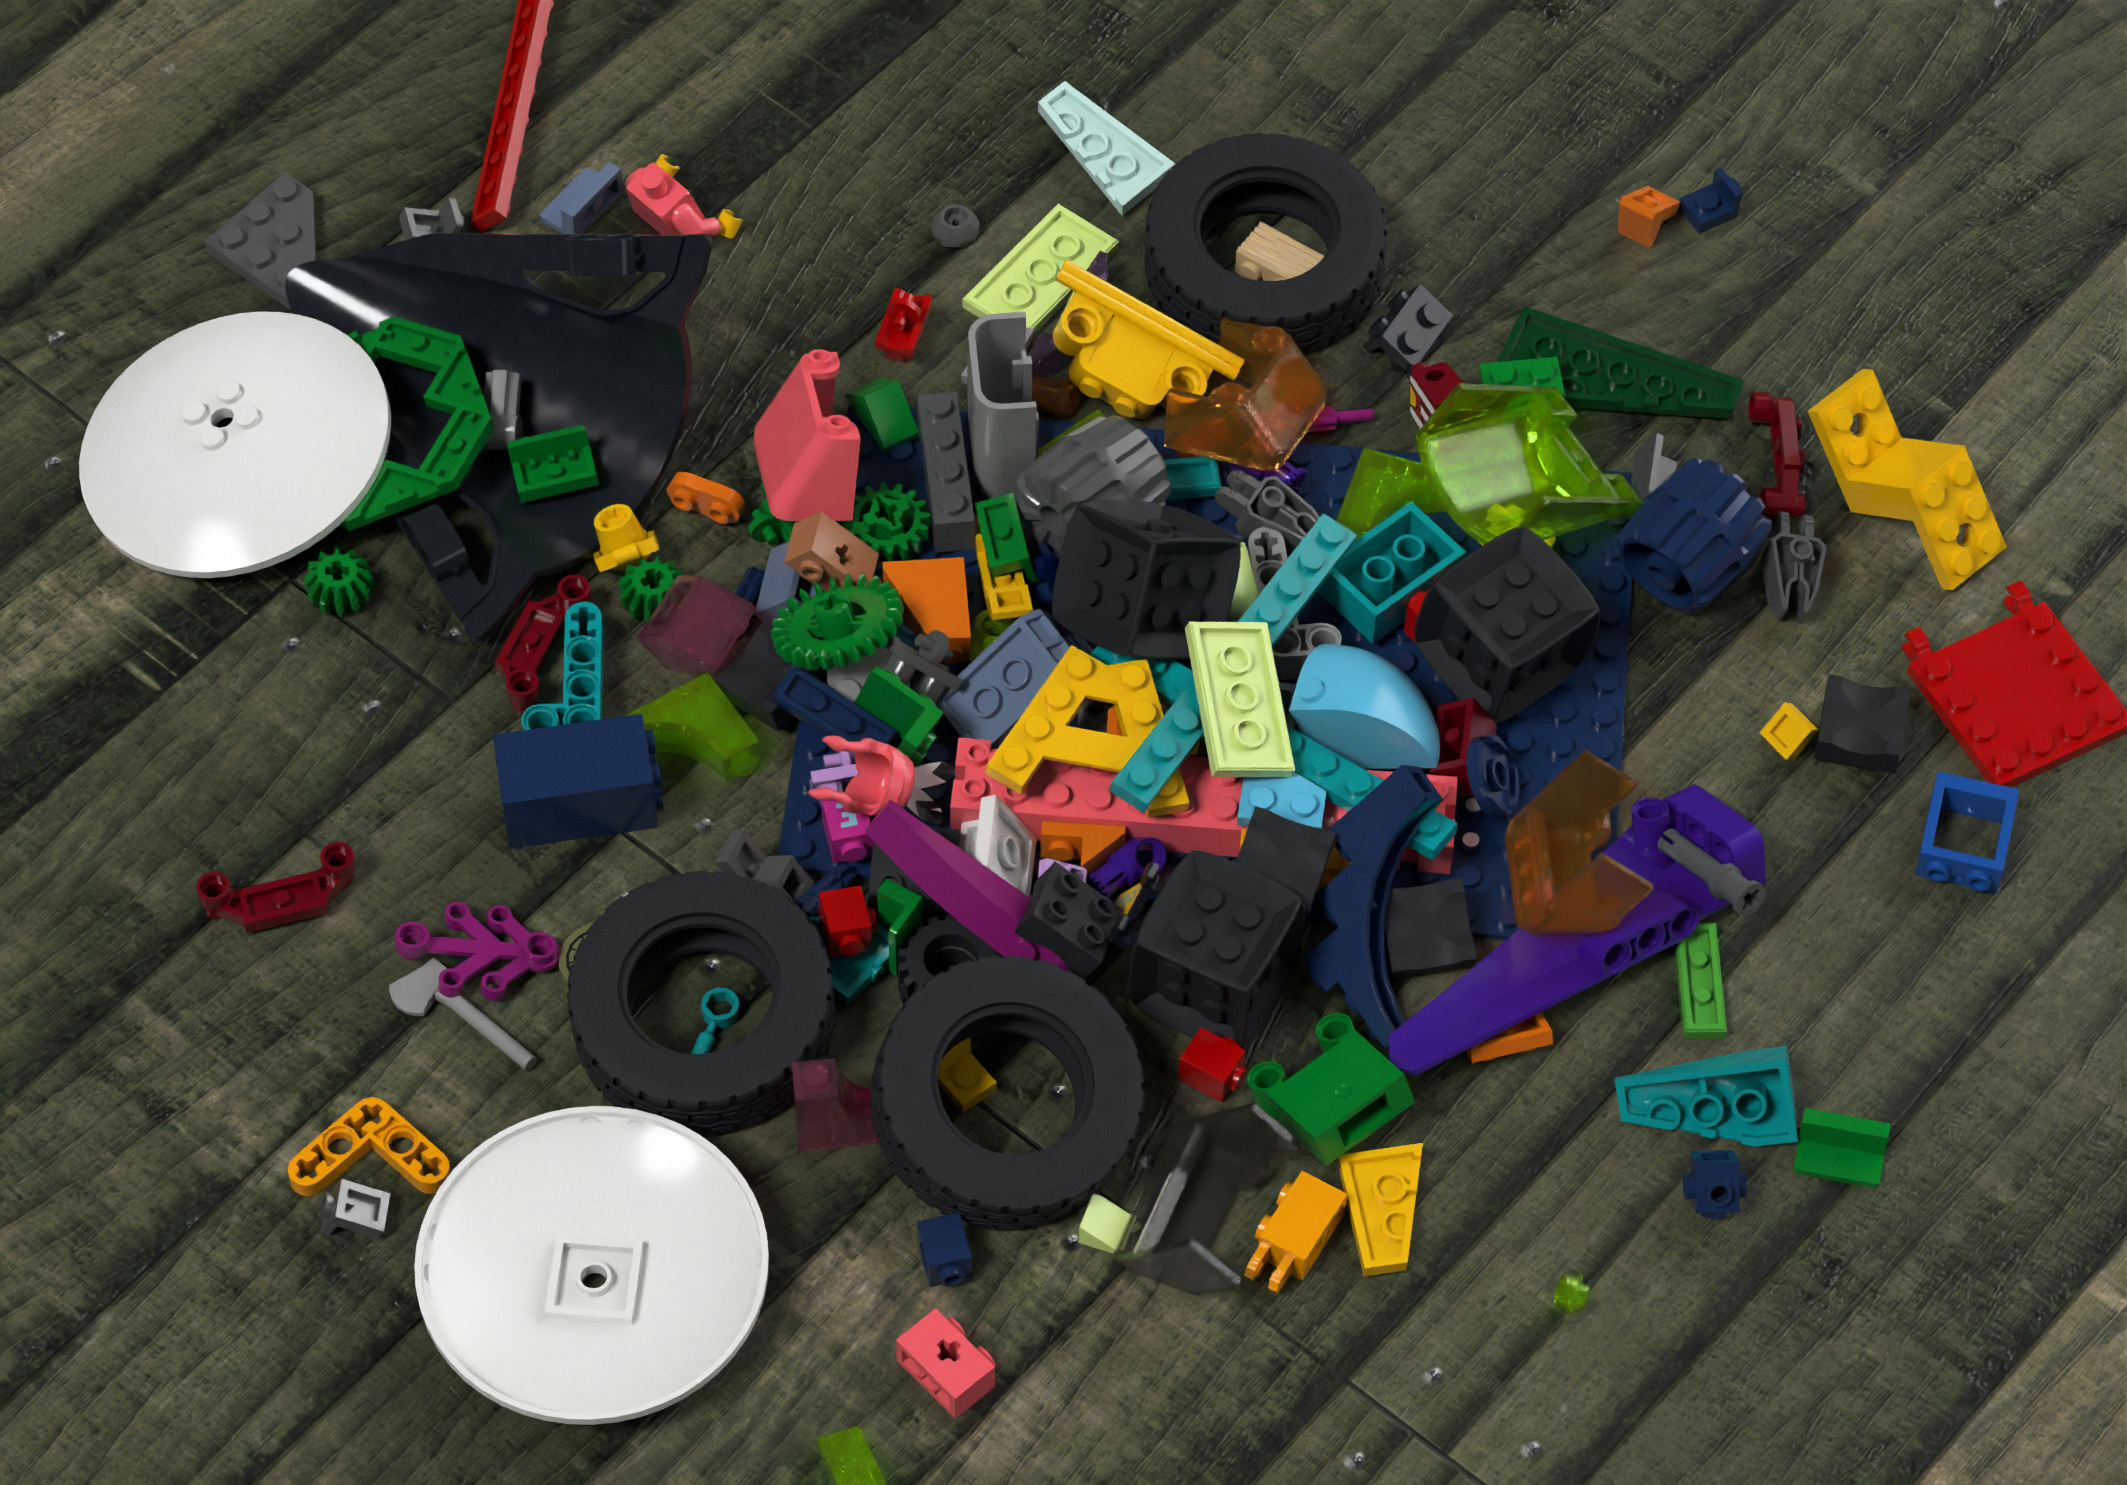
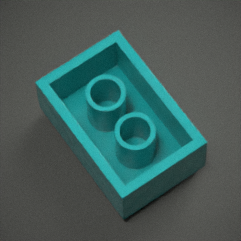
M1411 501L1355 540L1352 547L1320 586L1318 593L1374 644L1405 622L1406 605L1410 598L1419 591L1423 590L1426 592L1447 570L1466 557V551Z

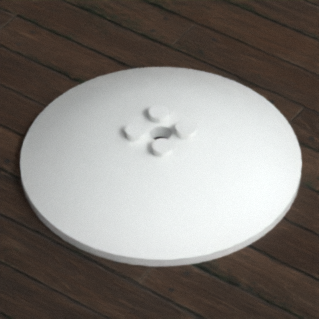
M249 312L219 317L197 324L167 338L144 353L115 380L99 402L87 426L79 459V479L86 507L100 532L116 549L133 561L152 570L189 578H217L250 573L270 567L299 554L327 536L354 511L370 490L381 469L390 440L391 408L387 390L379 371L360 345L345 333L319 320L284 312ZM229 417L233 418L229 425L222 428L216 427L220 420Z
M614 1106L567 1108L544 1113L504 1129L483 1142L453 1169L430 1203L420 1228L414 1265L415 1287L421 1315L437 1350L449 1366L467 1384L483 1396L522 1415L544 1421L580 1425L616 1423L660 1411L683 1400L715 1377L736 1355L749 1336L764 1301L769 1269L767 1232L757 1200L745 1178L716 1146L698 1133L662 1116L636 1109ZM592 1273L602 1274L606 1278V1282L598 1288H589L582 1283L583 1279Z

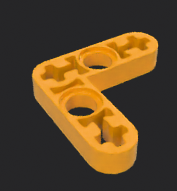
M374 1097L365 1098L354 1105L295 1155L288 1165L290 1185L296 1193L303 1196H313L322 1192L371 1149L423 1193H437L451 1171L449 1160L443 1152L389 1104L380 1098ZM369 1115L375 1118L379 1115L380 1122L376 1124L373 1121H369L365 1124L364 1117ZM360 1130H361V1134H362V1138H361V1139L358 1137V1134H357ZM397 1138H408L414 1143L413 1147L406 1153L399 1154L390 1149V1144ZM336 1139H347L352 1143L351 1149L345 1154H333L328 1149L329 1145ZM318 1155H322L324 1159L322 1162H319ZM420 1156L422 1157V1163L430 1170L438 1167L439 1175L435 1177L429 1173L424 1177L423 1167L417 1161ZM305 1169L307 1172H312L315 1170L316 1177L312 1179L309 1176H304L301 1179L300 1171Z

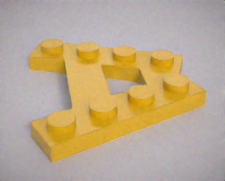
M1071 645L986 765L984 774L1021 794L1045 759L1119 773L1164 716L1147 659L1106 665ZM1087 699L1114 704L1123 736L1068 725ZM1180 769L1177 770L1145 811L1147 818L1188 810L1190 802Z

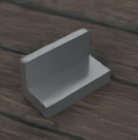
M1656 432L1634 457L1625 518L1631 519L1647 496L1676 470L1677 462L1661 455L1664 439L1662 434Z

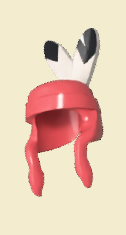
M833 735L825 736L822 739V742L835 751L855 753V765L858 774L848 783L845 792L836 791L829 787L810 789L808 794L819 801H836L843 805V808L849 813L867 814L870 816H876L888 801L891 800L901 808L907 806L917 817L926 823L933 825L943 823L944 816L941 808L921 788L947 782L955 774V767L944 762H933L914 767L911 759L903 754L901 750L872 738L851 742L840 736Z

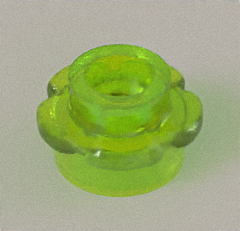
M1563 1273L1555 1290L1553 1305L1564 1309V1313L1571 1315L1575 1309L1582 1310L1588 1298L1589 1285L1582 1283L1583 1275L1581 1273H1577L1576 1276Z

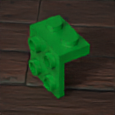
M874 667L857 696L855 704L897 730L896 735L903 739L898 749L911 759L914 767L920 766L928 754L927 751L937 738L933 731L944 712L938 709L929 697L917 694L904 685L895 673L883 670L880 667Z

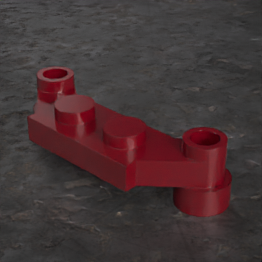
M1752 391L1748 404L1749 422L1769 423L1776 488L1763 487L1761 490L1760 498L1766 506L1761 514L1769 520H1776L1779 511L1788 512L1790 517H1802L1805 499L1803 493H1798L1799 473H1803L1805 467L1804 449H1799L1798 444L1801 436L1800 417H1795L1792 397L1770 396L1769 392Z
M569 575L561 579L557 586L558 594L537 603L528 601L495 661L496 672L504 675L507 696L512 701L513 709L519 714L523 715L527 708L537 705V697L540 692L538 674L565 627L566 611L575 603L590 602V584L586 578L580 575Z
M333 842L325 846L321 851L320 860L322 866L319 870L237 890L231 889L230 882L224 874L209 872L201 876L197 881L196 891L198 900L205 907V912L209 917L213 919L224 918L245 926L246 933L329 913V903L342 889L349 887L354 880L353 871L356 865L354 852L346 843Z

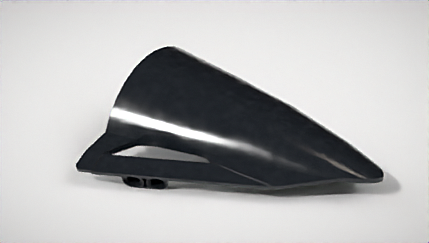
M431 233L347 258L319 259L306 262L293 268L287 274L285 281L286 296L293 314L319 320L335 327L346 335L354 331L361 335L379 328L378 322L395 316L461 336L483 396L486 372L508 370L519 373L522 376L519 415L523 423V438L563 428L585 425L599 482L597 486L521 503L508 450H481L459 487L452 491L484 517L494 536L495 542L489 578L485 585L480 584L470 569L469 558L461 539L436 503L429 506L426 501L392 514L397 525L472 641H482L497 628L537 577L553 575L568 570L592 557L593 553L600 551L594 519L602 509L615 504H624L629 506L636 516L658 485L677 446L688 409L691 392L692 360L689 338L684 324L708 268L713 246L712 238L709 235ZM524 271H568L570 276L610 277L627 276L641 272H663L665 278L630 308L602 310L540 289ZM379 356L374 365L379 371L387 390L391 408L390 440L385 459L419 469L452 416L450 413L427 407L423 398L438 373Z

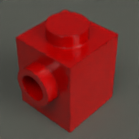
M861 886L819 892L817 917L828 957L854 956L860 952L870 951L871 933H877V920L874 909L866 907Z
M1201 1027L1179 1058L1178 1080L1223 1103L1230 1091L1237 1092L1245 1081L1248 1070L1244 1068L1245 1050L1233 1039L1226 1036L1219 1037Z

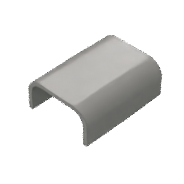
M1026 313L989 314L977 319L971 325L968 332V433L974 486L978 494L986 500L1014 493L1016 502H1018V499L1021 497L1017 495L1015 490L1017 479L1021 473L1036 461L1039 442V417L1036 401L1025 402L1032 401V358L1026 354Z

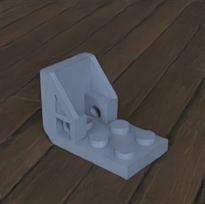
M1042 609L1034 610L1020 616L957 676L963 680L957 691L947 686L935 703L944 712L943 714L962 738L992 740V749H998L1069 647L1073 645L1090 656L1093 648L1086 639L1061 626L1054 619L1053 615Z

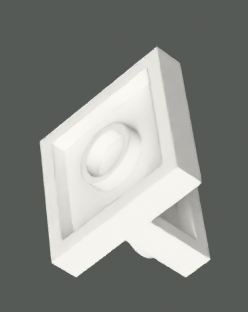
M997 795L982 797L979 819L961 824L959 848L1028 897L1030 896L1037 837Z

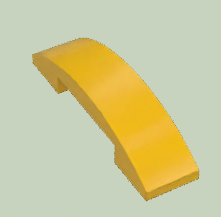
M977 515L974 516L975 549L983 593L991 619L1016 618L1032 612L1033 607L1028 585H1025L1022 569L992 576Z

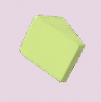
M1093 1194L1080 1224L1079 1243L1120 1256L1134 1221V1216L1104 1197Z

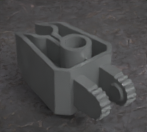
M1236 469L1231 471L1226 480L1230 488L1225 486L1219 488L1214 497L1218 505H1221L1228 512L1238 517L1235 526L1239 535L1249 539L1250 534L1261 527L1279 531L1285 541L1287 557L1292 554L1320 518L1312 506L1277 476L1265 477L1262 482H1259L1250 475H1246L1245 472Z
M1779 511L1775 522L1774 538L1761 555L1767 602L1777 620H1781L1787 612L1790 598L1795 604L1796 622L1801 623L1811 608L1818 592L1827 546L1820 538L1814 537L1813 516H1802L1799 523V535L1790 534L1789 513Z

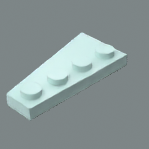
M1065 81L1038 101V112L1122 216L1154 191L1169 170L1172 171L1175 165L1173 161Z

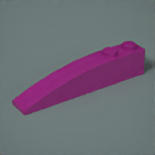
M891 800L888 801L866 827L865 833L906 875L957 921L1006 958L1007 955L1030 957V960L1034 961L1039 959L1058 965L1059 969L1065 972L1069 970L1064 961L1054 952L1037 943L1025 941L1014 933L1031 898Z

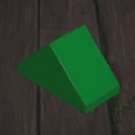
M879 377L845 393L846 400L884 453L919 437V431L898 380Z

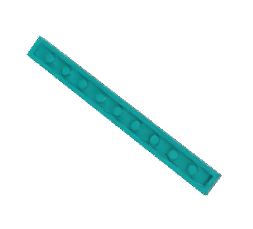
M1323 513L1238 622H1267L1273 648L1352 547L1357 534ZM1194 678L1115 777L1109 788L1110 792L1145 813L1204 737Z
M1097 646L1091 652L1092 657L1106 665L1142 660L1141 658L1118 654L1100 646ZM1147 660L1159 701L1170 708L1194 678L1193 671L1175 660ZM1287 725L1295 772L1326 791V799L1349 812L1383 782L1382 779ZM1434 810L1422 822L1407 846L1433 861L1457 833V823Z

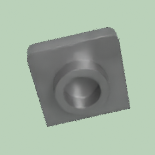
M341 1179L331 1192L323 1194L319 1203L318 1217L323 1218L320 1233L329 1236L338 1226L378 1239L385 1229L390 1193Z

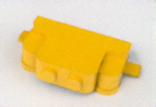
M1067 259L1055 281L1073 290L1053 331V340L1056 347L1066 355L1075 356L1068 370L1069 378L1073 384L1079 387L1083 394L1091 398H1099L1112 405L1115 411L1122 416L1144 419L1150 416L1158 404L1170 413H1184L1205 393L1207 380L1213 369L1235 380L1245 361L1240 356Z

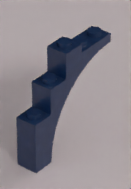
M1401 765L1329 828L1331 832L1336 833L1335 838L1337 841L1335 846L1338 852L1346 860L1352 861V863L1316 893L1324 905L1322 907L1324 915L1332 924L1339 926V928L1303 958L1310 968L1309 976L1319 989L1325 992H1346L1344 995L1346 1003L1353 1011L1361 1014L1369 1026L1367 1029L1369 1036L1378 1046L1384 1049H1389L1390 1034L1406 1022L1399 1011L1389 981L1384 950L1385 911L1391 882L1403 852L1422 822L1443 801V798L1420 767Z

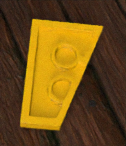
M1423 1143L1348 1153L1338 1158L1337 1164L1343 1190L1347 1193L1348 1212L1364 1277L1406 1271Z

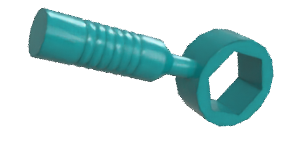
M714 988L708 991L702 998V1016L708 1027L699 1034L691 1054L710 1053L715 1042L714 1032L716 1028H728L738 1020L740 1014L738 996L730 989ZM727 1001L732 1006L729 1014L715 1016L709 1010L711 1003Z

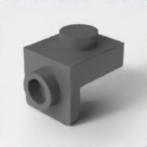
M447 197L440 211L404 207L399 216L405 240L431 233H462L464 229V216L459 211L456 198Z

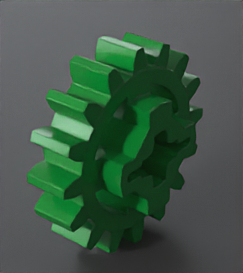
M883 482L880 485L879 491H874L870 486H866L865 497L855 494L852 521H843V527L878 552V560L881 556L886 557V561L890 562L894 560V556L899 555L904 561L909 560L908 550L911 549L919 553L921 551V541H928L930 513L926 512L925 500H916L915 490L904 494L902 493V484H897L894 490H888L886 483Z

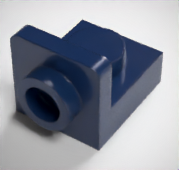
M1720 168L1714 171L1712 184L1681 197L1679 209L1698 234L1738 217L1742 190L1737 180L1730 178L1725 170Z

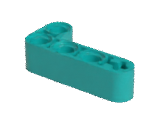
M578 602L570 606L566 611L563 704H538L527 708L521 719L522 730L603 719L604 634L601 611L596 605L590 602ZM582 630H587L588 636L581 635Z

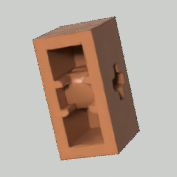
M821 511L794 523L784 563L799 573L802 578L810 581L812 584L816 581L824 591H829L831 576L834 577L839 588L845 585L844 580L847 573L852 577L855 586L858 585L857 581L862 573L866 575L870 582L874 576L879 553Z

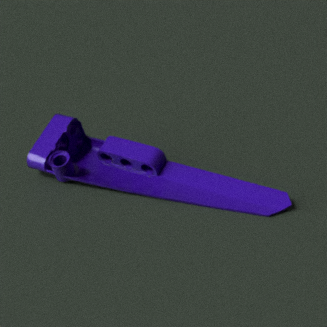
M1696 784L1690 785L1662 800L1656 798L1638 800L1631 807L1632 826L1515 933L1390 1034L1389 1061L1404 1074L1416 1076L1686 939L1694 932L1699 921L1732 904L1725 899L1719 900L1713 897L1709 892L1707 883L1668 855L1660 852L1658 849L1660 837L1673 845L1674 842L1663 833L1668 829L1674 828L1721 864L1731 863L1736 865L1741 870L1743 877L1749 881H1758L1765 887V847L1760 832L1752 823Z

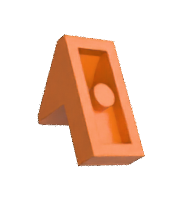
M1645 186L1621 197L1619 202L1617 230L1621 235L1650 248L1653 246L1662 222L1676 215L1681 202L1650 186Z
M1042 821L1040 857L1052 858L1057 861L1081 860V867H1084L1087 872L1093 873L1108 862V856L1125 845L1126 826Z

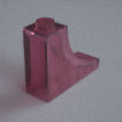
M835 1058L791 1062L798 1151L881 1143L880 1138L876 1137L871 1118L874 1112L870 1108V1089L861 1087L844 1077L836 1066Z

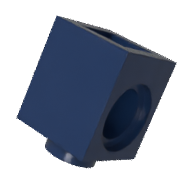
M959 1212L918 1221L917 1244L929 1287L939 1285L951 1287L962 1283L965 1279L972 1278V1255Z

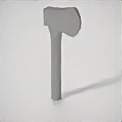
M432 958L417 970L389 985L392 1002L402 1012L413 1016H424L434 1001L437 1000L456 1012L525 1071H529L535 1066L537 1057L461 994L457 997L449 998L439 992V974L447 968L435 958ZM446 981V982H445V983L448 984V985H453V984H452L453 981Z

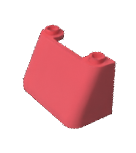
M817 349L805 354L755 425L753 444L769 510L778 519L801 521L821 511L834 521H852L861 439L857 426L847 417L832 415L835 382L840 366L837 352Z

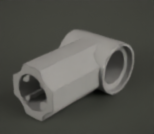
M508 370L486 372L484 398L495 428L481 450H508L507 443L509 441L523 438V423L519 415L522 376L519 373Z

